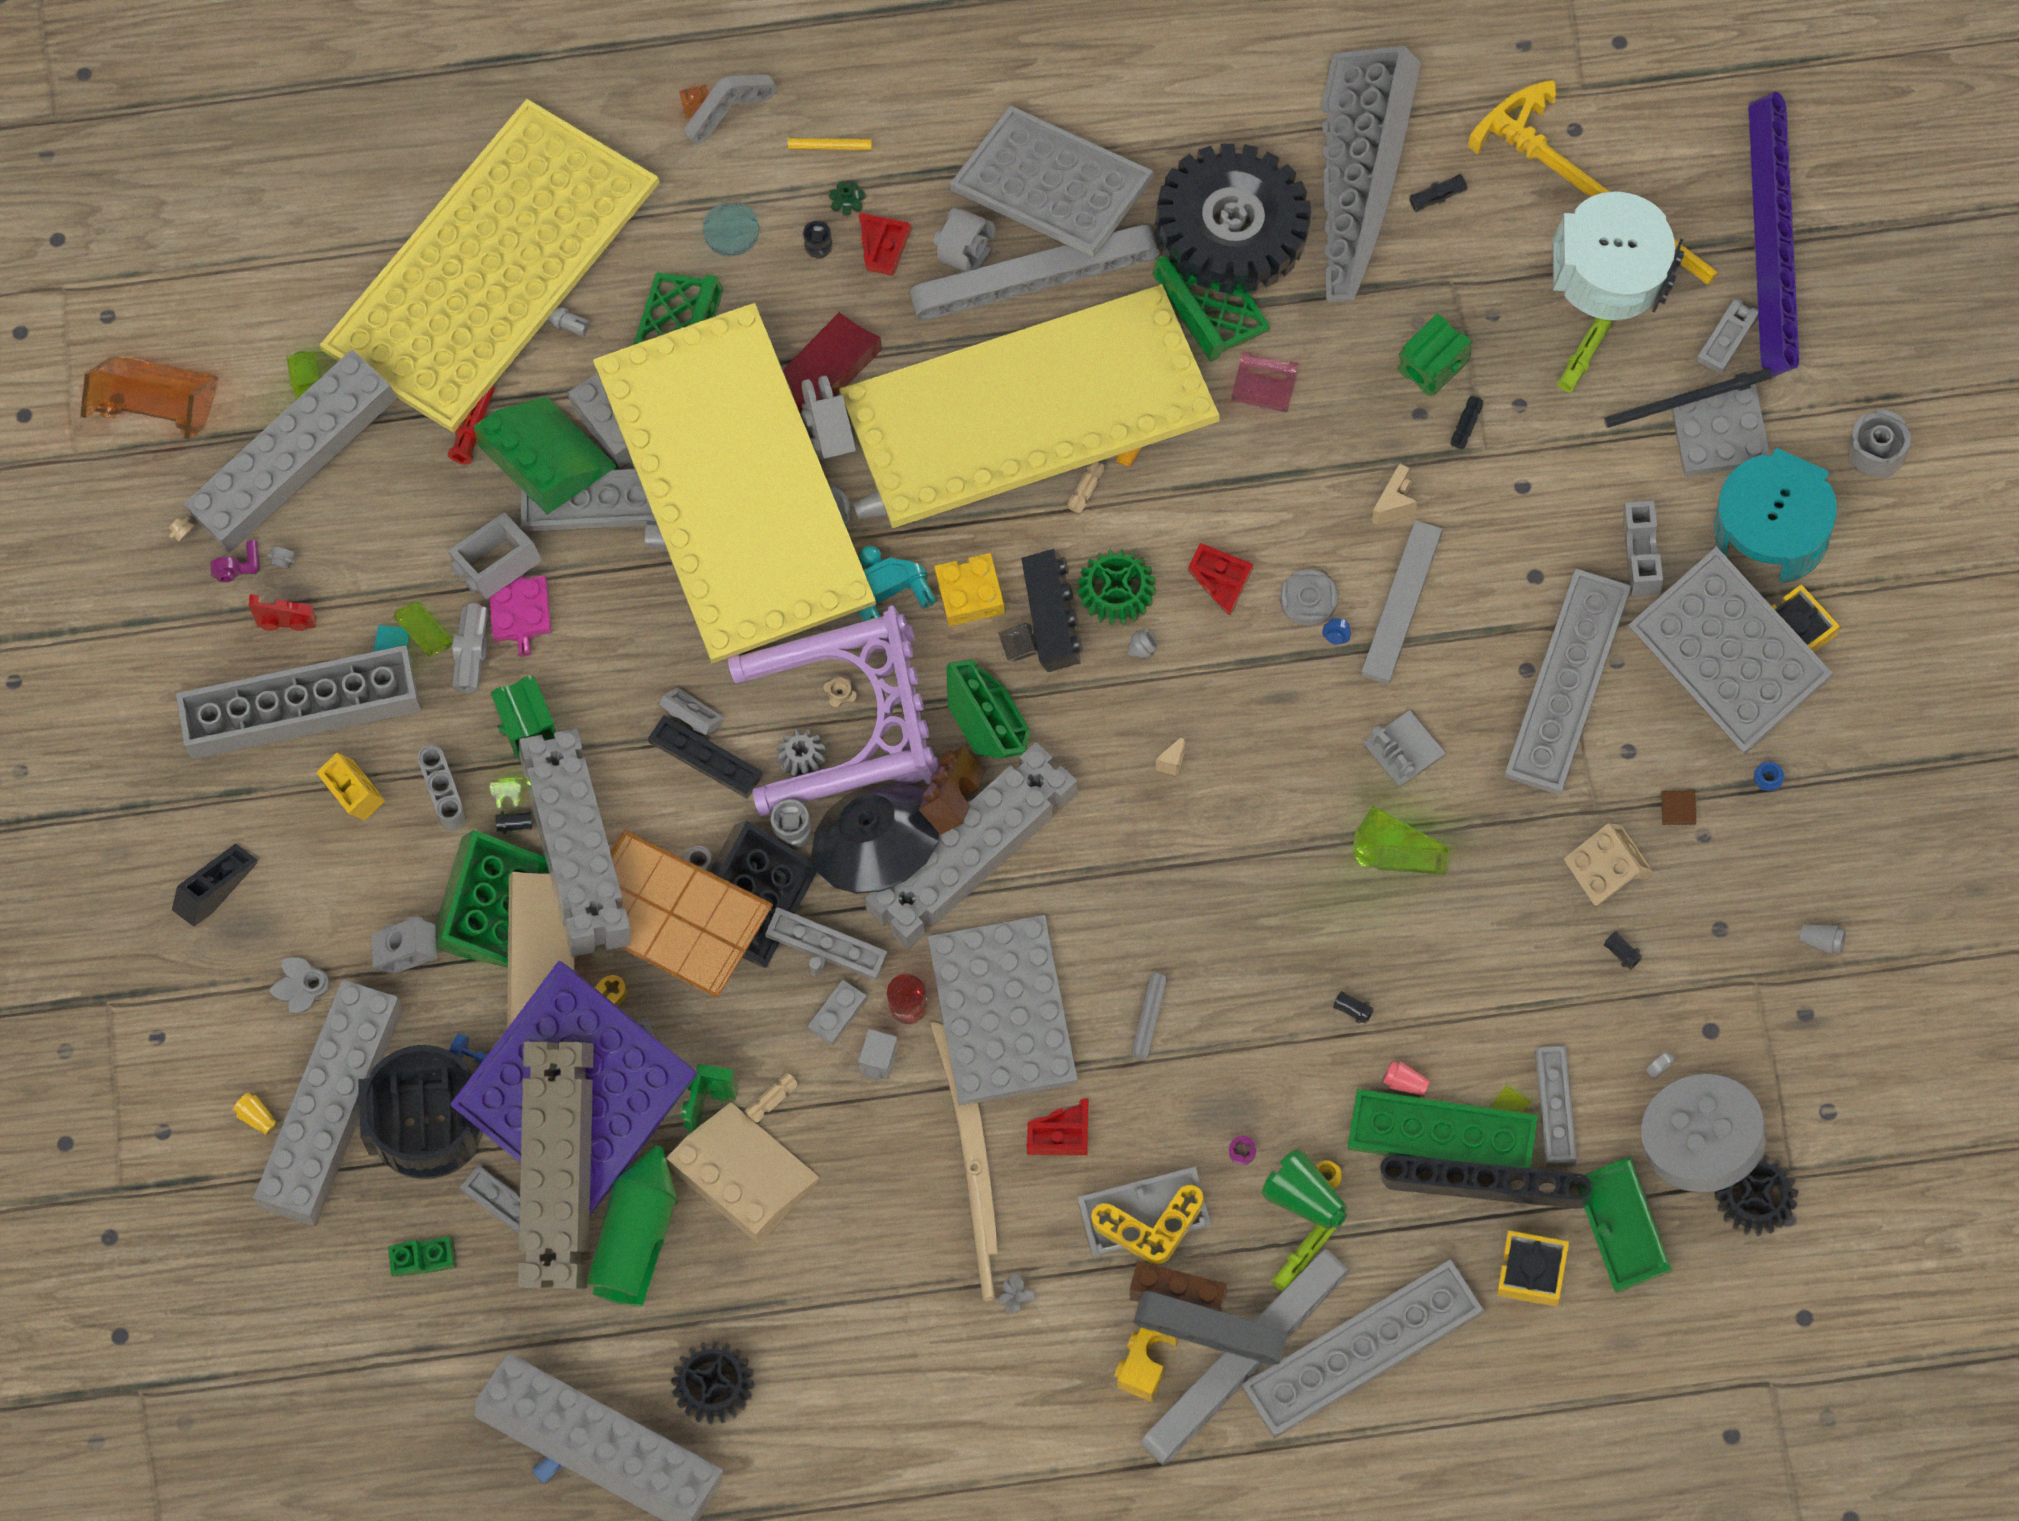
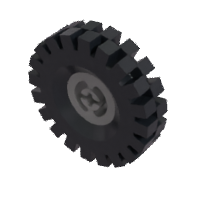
M1235 143L1220 144V150L1217 154H1215L1211 145L1198 149L1197 159L1191 154L1182 158L1179 161L1178 170L1172 167L1165 177L1164 185H1161L1155 216L1159 246L1164 245L1163 255L1167 256L1171 264L1178 261L1177 272L1187 280L1193 274L1198 275L1196 285L1208 290L1213 281L1220 283L1219 292L1233 294L1235 284L1241 285L1243 293L1257 291L1259 281L1267 288L1278 282L1279 273L1286 276L1294 268L1295 261L1300 260L1305 249L1311 222L1310 200H1306L1307 190L1302 181L1295 183L1296 172L1288 164L1280 169L1278 168L1279 157L1267 151L1262 159L1258 158V147L1244 144L1242 154L1236 153ZM1221 211L1219 224H1217L1213 217ZM1247 217L1249 218L1252 225L1246 230H1244L1245 220Z

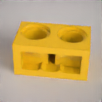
M334 754L316 772L346 812L354 817L365 821L385 802V799L355 761L342 754Z

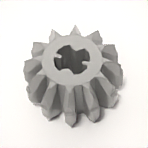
M796 728L793 732V737L784 734V743H778L777 751L779 754L776 756L777 763L782 764V771L784 773L791 771L792 778L797 777L799 773L805 775L809 771H819L818 765L825 764L823 754L826 753L825 745L820 744L821 738L818 735L811 737V731L808 729L803 735H800ZM801 751L806 752V755L802 753L801 757L796 756V754L800 755Z

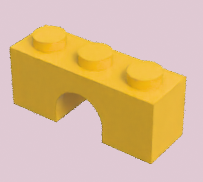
M1140 1328L1138 1333L1133 1332L1127 1344V1349L1130 1350L1126 1361L1120 1360L1114 1377L1118 1378V1388L1152 1402L1164 1376V1366L1151 1361L1147 1356V1351L1156 1343H1167L1176 1347L1179 1338Z

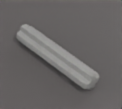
M1152 973L1150 976L1132 1049V1056L1136 1058L1147 1059L1166 985V976L1162 974Z

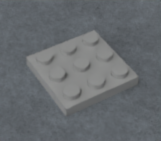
M1756 384L1751 385V388L1739 392L1737 389L1671 409L1684 476L1734 470L1743 462L1756 456L1765 454L1770 456ZM1687 392L1670 394V397L1677 396Z

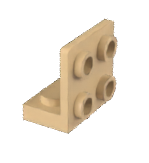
M1606 824L1564 858V861L1592 903L1596 906L1601 905L1631 880H1646L1654 874L1624 827L1617 824Z

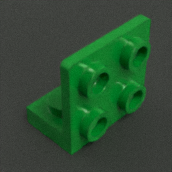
M697 1064L696 1071L698 1075L688 1086V1090L691 1091L689 1101H684L681 1111V1119H685L684 1128H687L688 1134L699 1127L706 1094L717 1101H727L728 1098L736 1100L738 1085L732 1069Z

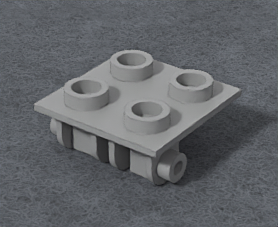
M1410 710L1385 728L1381 729L1380 726L1374 728L1370 733L1372 737L1363 742V745L1398 787H1401L1446 755L1444 750Z

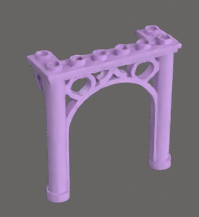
M889 606L888 611L883 612L884 616L744 655L740 653L728 658L730 673L736 684L822 660H842L853 664L863 671L871 681L876 694L877 721L873 734L864 749L856 757L844 764L753 788L755 806L761 817L770 815L774 807L785 800H797L803 803L895 779V782L906 785L917 783L922 779L927 784L931 783L932 780L930 778L939 765V759L934 757L931 747L926 745L925 738L929 737V730L926 721L921 720L920 711L924 710L921 695L919 693L916 694L915 684L919 683L915 668L910 666L909 658L913 657L911 642L915 641L911 625H907L904 614L899 615L894 606ZM863 647L860 657L847 652L850 649ZM872 652H886L887 662L882 668L874 669L868 665ZM894 668L898 687L889 686L883 679L889 676L894 671ZM900 701L902 702L905 721L900 717L893 716V709ZM892 726H900L902 728L903 739L896 746H888L882 740L886 731ZM878 747L889 754L869 760Z

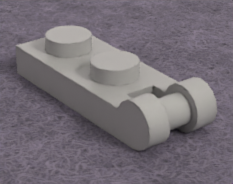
M1735 298L1698 355L1697 362L1723 374L1750 329L1757 322L1758 309L1755 307L1751 309L1743 305V301ZM1739 315V316L1745 318V320L1742 321V320L1736 318V316Z

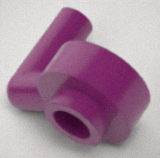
M256 540L246 542L247 563H239L237 559L232 557H220L210 562L211 576L219 582L226 583L233 581L239 574H257L260 569L258 542Z

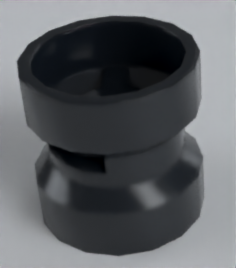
M819 220L808 223L803 230L807 254L817 259L828 256L833 248L829 226Z

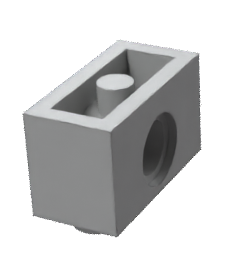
M408 917L402 923L387 925L384 927V930L372 934L373 968L396 974L437 958L435 924L423 921L421 917Z

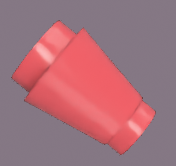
M1391 1061L1383 1079V1083L1389 1085L1388 1089L1418 1094L1420 1096H1424L1430 1082L1429 1079L1401 1061L1399 1063Z

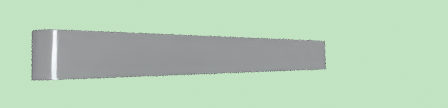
M1140 225L1113 232L1095 257L1064 245L921 283L912 287L909 293L917 318L919 320H930L1148 262L1155 259L1160 252L1151 226Z
M1327 1249L1324 1250L1255 1322L1285 1331L1288 1334V1339L1340 1285L1350 1270ZM1225 1352L1150 1429L1140 1445L1162 1465H1166L1241 1388V1384L1246 1382L1264 1363Z

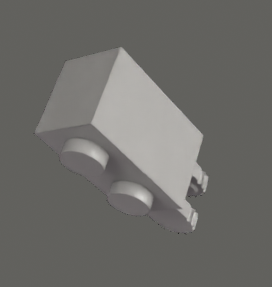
M821 376L819 377L818 385L822 400L817 401L811 381L809 379L802 382V390L805 404L802 405L801 418L808 429L809 437L818 460L855 452L856 449L843 395L833 397L828 377Z

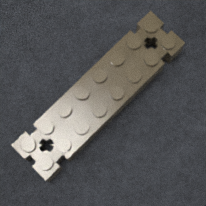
M524 1042L523 1066L531 1068L530 1079L523 1078L519 1251H526V1263H518V1288H588L586 1284L588 1280V1264H581V1252H589L593 1080H586L585 1075L586 1068H593L594 1043ZM561 1069V1075L555 1077V1071ZM551 1254H556V1261H551Z

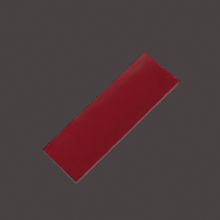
M838 312L782 370L800 415L803 410L802 405L805 404L802 390V382L809 379L811 381L817 401L822 400L818 380L821 376L828 377L833 397L840 394L839 389L846 387L882 350L881 337L860 327Z

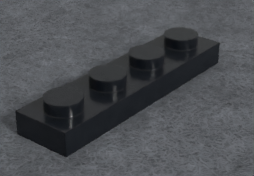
M665 715L648 737L650 744L746 799L763 776L761 770Z

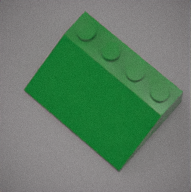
M546 396L496 410L474 425L478 446L547 515L616 468L615 464Z
M472 830L464 835L459 844L435 925L436 949L458 957L508 968L509 875L512 872L549 874L546 858L476 830Z

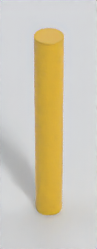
M788 138L787 147L788 149L872 150V139Z

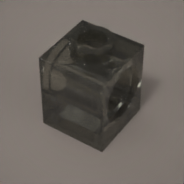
M1023 623L998 632L1007 660L1017 662L1038 654L1033 625Z

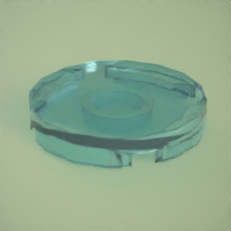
M741 203L719 204L711 209L704 219L703 233L705 242L711 250L720 255H741L750 250L758 239L759 226L757 216L749 207Z

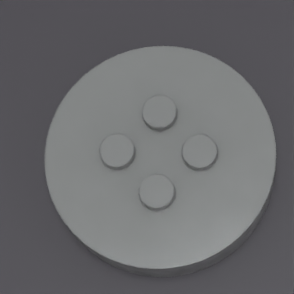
M1692 1075L1672 1082L1651 1100L1645 1110L1641 1124L1642 1142L1652 1169L1659 1177L1672 1186L1692 1192H1711L1736 1184L1756 1167L1766 1145V1127L1757 1099L1739 1082L1720 1075Z

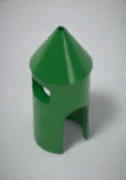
M657 1145L652 1147L613 1181L612 1194L586 1283L587 1285L594 1286L593 1295L622 1305L636 1307L644 1305L674 1207L678 1204L664 1149Z

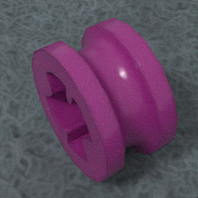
M1239 1136L1233 1139L1229 1145L1231 1160L1238 1165L1251 1163L1256 1156V1146L1253 1140L1247 1136ZM1237 1145L1249 1146L1251 1148V1151L1248 1150L1249 1156L1243 1158L1241 1154L1235 1155L1234 1151H1237Z

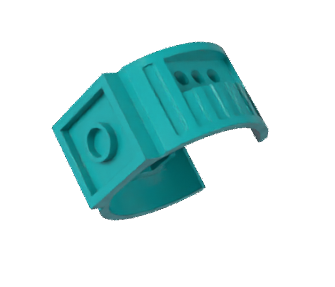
M1775 448L1772 456L1760 455L1740 464L1730 473L1721 489L1714 520V539L1717 548L1726 556L1729 542H1731L1741 553L1751 559L1766 564H1783L1779 581L1782 583L1792 582L1809 574L1824 558L1836 520V498L1830 483L1827 482L1829 471L1779 448ZM1776 502H1780L1784 507L1779 508L1774 505ZM1773 514L1777 516V519L1775 521L1769 520L1768 515Z

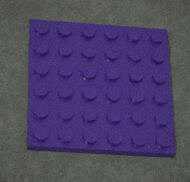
M558 961L450 1105L521 1163L523 1078L530 1079L531 1068L523 1066L524 1042L594 1043L593 1068H586L585 1075L586 1080H593L590 1173L591 1216L614 1186L613 1181L624 1173L698 1075V1072L564 962ZM561 1069L555 1071V1077L560 1076Z

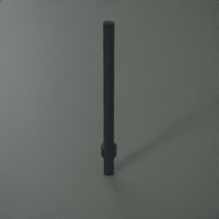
M1769 368L1747 374V372L1736 374L1730 380L1604 417V423L1606 428H1610L1738 389L1739 392L1747 390L1753 384L1772 379V374Z

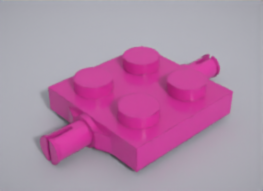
M521 575L489 597L493 639L495 642L506 640L518 641V656L525 657V654L526 656L531 655L529 639L537 635L552 633L548 583L545 576L527 579Z

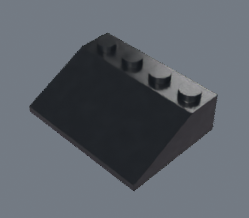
M746 820L734 825L709 873L773 905L742 956L743 959L767 968L780 943L766 937V932L777 907L793 914L796 913L817 873V868L814 862Z

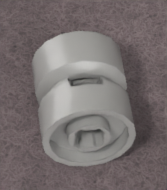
M797 800L781 801L774 807L770 818L774 837L793 850L801 849L807 845L811 839L812 829L806 807Z

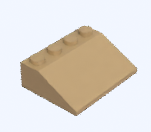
M731 1102L690 1133L666 1158L672 1172L758 1245L820 1180L819 1176Z

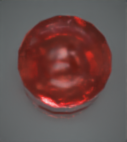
M912 974L898 975L890 981L886 992L890 1014L896 1021L902 1024L917 1023L926 1014L928 1006L923 982Z

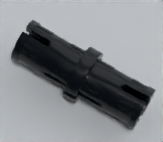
M1458 174L1444 182H1434L1431 184V187L1410 195L1409 201L1413 210L1418 212L1436 203L1440 205L1446 202L1447 198L1467 191V184L1464 177Z

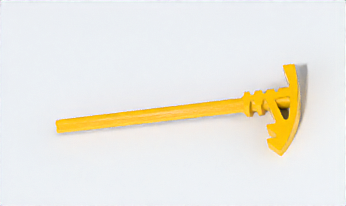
M1554 80L1531 85L1509 96L1475 127L1469 137L1468 148L1479 155L1490 133L1493 132L1500 138L1506 136L1505 142L1509 145L1517 143L1516 150L1523 153L1527 151L1526 157L1529 160L1538 158L1587 196L1592 197L1597 194L1610 192L1549 147L1546 136L1543 134L1535 136L1536 129L1532 126L1525 128L1533 111L1540 115L1544 114L1545 99L1552 104L1555 103L1556 88ZM1523 106L1517 120H1513L1508 116L1516 108ZM1674 240V241H1675V249H1676V247H1677V245H1678L1679 242H1677L1676 240ZM1681 245L1680 250L1685 252L1680 265L1705 284H1711L1718 271Z

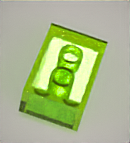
M1375 806L1371 807L1354 834L1353 856L1365 867L1370 868L1372 866L1378 870L1445 875L1448 871L1450 848Z

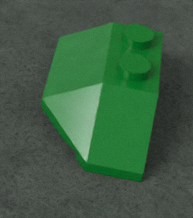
M973 659L948 663L946 666L948 709L974 753L1002 759L1022 755L1026 752L1031 730L1004 685L990 673L979 668Z

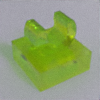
M523 778L493 779L490 783L491 795H498L496 798L497 807H503L502 799L505 796L512 798L513 807L518 806L520 801L518 794L523 790Z

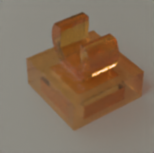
M706 85L679 91L686 120L692 119L707 98L708 91Z

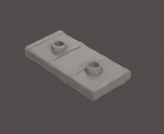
M1196 1166L1077 1197L1092 1257L1125 1249L1093 1228L1091 1214L1096 1206L1100 1204L1113 1205L1153 1229L1181 1187L1194 1185L1202 1191ZM1191 1195L1189 1198L1183 1197L1185 1204L1181 1212L1184 1215L1185 1209L1190 1203L1196 1204L1194 1195ZM1204 1197L1202 1210L1187 1232L1211 1226ZM1107 1213L1106 1216L1099 1215L1100 1224L1103 1225L1106 1221L1110 1222L1115 1226L1114 1233H1117L1119 1225L1111 1221L1110 1214ZM1170 1218L1164 1226L1168 1231L1176 1232L1181 1229L1182 1222L1177 1218ZM1129 1227L1123 1231L1122 1236L1127 1241H1135L1139 1238L1140 1232L1134 1227ZM1148 1235L1145 1236L1144 1243H1148Z

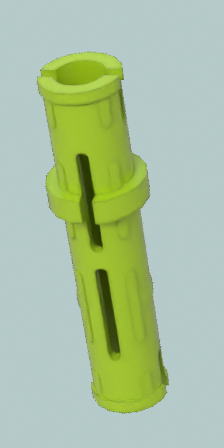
M1595 317L1574 355L1569 356L1567 360V367L1557 381L1560 389L1566 392L1574 391V387L1581 375L1587 373L1591 358L1608 329L1612 326L1611 320Z
M1316 1224L1296 1251L1288 1254L1286 1257L1287 1262L1276 1276L1271 1279L1272 1284L1284 1292L1308 1267L1309 1262L1324 1246L1336 1228L1333 1227L1327 1230Z

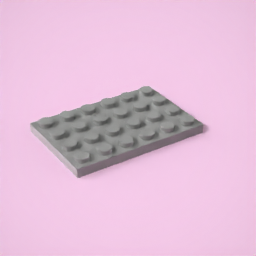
M1010 106L952 180L950 188L951 191L1095 257L1154 177L1153 171Z
M1717 546L1629 624L1630 628L1744 754L1750 751L1834 676L1829 668Z
M1045 915L928 936L959 1106L1078 1084Z

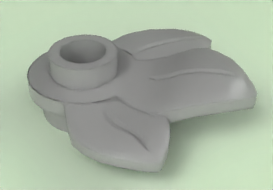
M286 958L281 960L286 977L279 980L269 990L276 999L289 1002L290 1014H297L308 1010L315 998L325 994L329 987V979L322 970L312 969L305 959ZM312 981H319V985L316 988L309 987Z

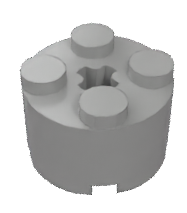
M952 208L943 230L939 229L934 237V245L938 246L937 259L941 263L964 272L981 268L991 251L987 244L989 238L994 239V223L962 209Z
M1882 409L1861 416L1854 425L1849 443L1850 463L1861 472L1870 476L1881 478L1892 476L1904 464L1911 442V434L1904 419L1892 411Z

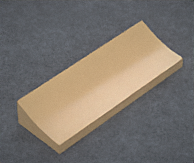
M512 872L509 875L507 1028L558 961L564 962L574 971V957L570 955L566 939V926L563 927L550 874Z

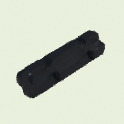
M1475 396L1468 398L1466 408L1463 410L1456 426V431L1451 438V445L1461 450L1466 447L1468 437H1470L1478 419L1477 416L1483 407V400Z

